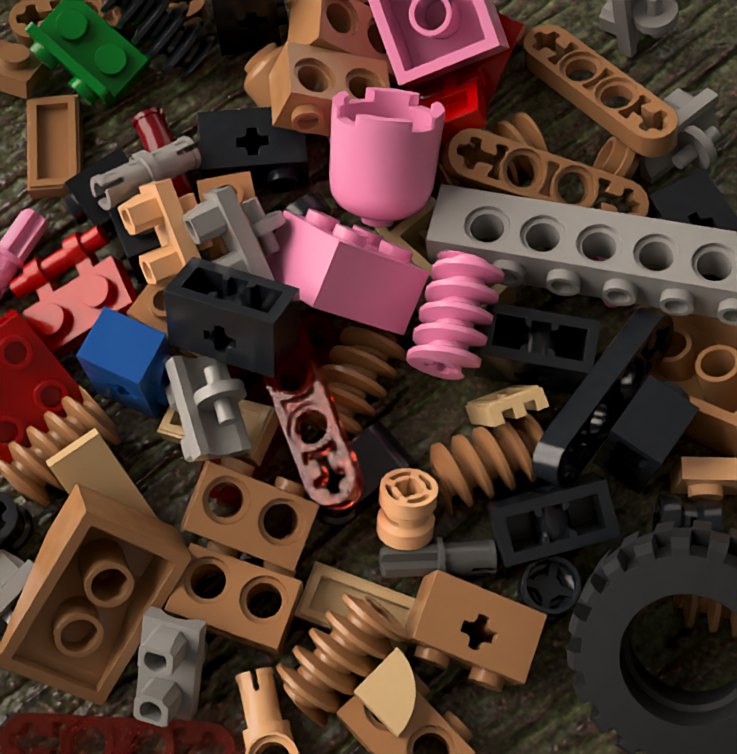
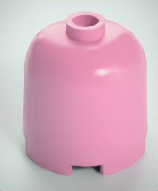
M377 87L366 88L365 98L349 100L347 91H341L332 97L329 180L331 193L337 204L351 214L361 217V221L364 224L373 227H388L393 225L395 220H401L417 214L430 200L434 188L445 118V109L440 102L435 101L432 103L430 109L418 105L419 93Z

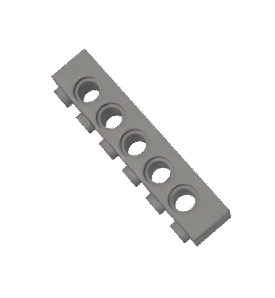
M441 184L426 237L427 257L431 265L439 260L437 254L441 251H460L483 258L489 264L501 269L505 276L503 282L498 284L514 287L521 284L548 289L552 293L561 296L586 295L603 298L607 302L618 306L637 304L655 307L671 315L685 316L695 314L718 318L723 323L737 326L736 231ZM482 238H494V239H496V241L488 242V243H486V242H481V241H478V240H480V239H482ZM536 247H547L552 250L539 252L533 249ZM601 256L608 260L593 261L588 257ZM656 265L664 270L652 271L644 266ZM702 275H714L721 280H707Z

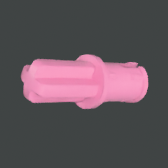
M27 208L21 211L0 241V299L9 287V282L18 273H23L24 262L48 228V221L32 209Z

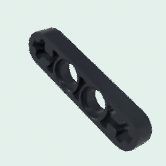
M646 308L638 309L631 316L537 443L532 459V471L536 477L564 488L570 486L577 479L649 375H652L665 357L673 339L674 322L672 317Z

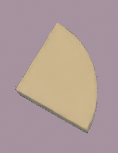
M396 647L353 692L398 738L411 718L415 704L416 686L414 674L407 658Z

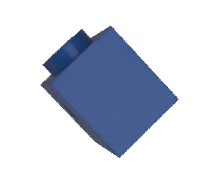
M104 306L76 355L98 394L155 420L163 406L169 407L165 388L170 383L165 363L175 355L171 345L168 344L167 334Z

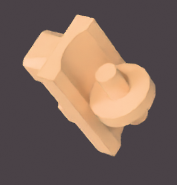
M171 178L138 187L141 194L135 195L118 207L124 226L130 235L138 234L153 227L155 228L162 247L139 256V264L148 284L172 281L192 257L201 259L199 251L213 246L211 239L202 244H195L190 237L182 216L198 205L194 193L178 198Z

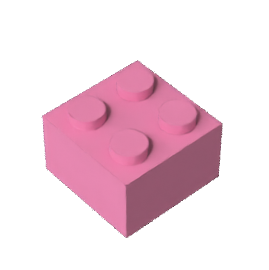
M368 0L399 86L413 88L510 49L493 0Z
M309 208L306 217L284 210L283 216L286 222L277 228L274 235L280 249L266 255L265 258L275 281L300 288V300L313 308L404 336L430 272L410 262L413 252L383 240L384 236L355 224H353L352 228L341 225L338 219Z

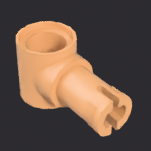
M273 668L256 669L259 683L258 691L255 689L253 676L250 671L236 675L235 680L239 686L248 728L242 731L246 748L245 754H261L264 749L270 746H281L289 754H300L294 743L290 721L283 720L273 677Z

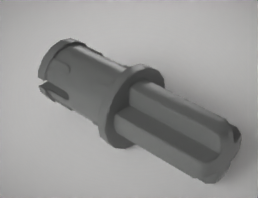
M437 536L434 538L433 544H427L416 550L405 551L384 546L380 548L379 552L380 573L386 578L420 577L440 570L454 577H494L496 575L495 569H497L495 542L493 539L458 542L443 541L441 536Z

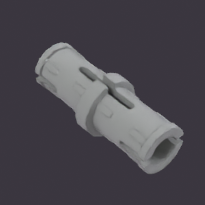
M182 136L177 141L150 153L146 150H141L132 154L128 163L104 174L93 176L90 180L92 194L95 198L106 193V197L100 199L98 204L104 210H110L115 205L140 194L138 188L153 181L173 179L185 172L199 168L201 165L200 152L198 148H195L185 153L184 149L194 144V141L188 136Z

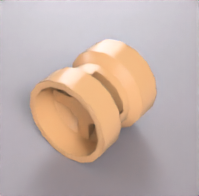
M401 468L387 473L381 479L379 489L381 508L378 511L376 531L379 539L386 545L394 549L410 551L420 549L431 541L435 523L433 511L436 509L438 485L433 477L418 469Z

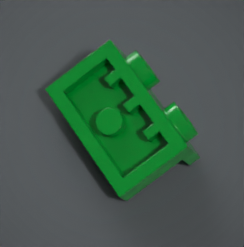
M62 0L38 27L33 22H30L24 28L34 42L29 50L52 71L60 65L70 73L73 79L68 83L69 86L90 105H93L99 99L111 109L151 65L147 57L82 0Z

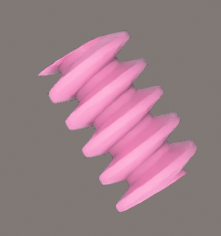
M447 250L438 253L437 257L439 260L432 265L430 276L433 282L426 286L424 296L428 303L420 307L418 318L422 324L414 328L412 340L417 346L408 350L406 361L412 367L429 375L446 380H461L465 377L461 373L462 368H479L482 361L477 355L467 351L468 346L482 347L486 346L488 337L473 329L474 325H491L493 315L479 306L480 304L492 305L498 302L499 294L485 286V284L502 283L505 273L478 256Z

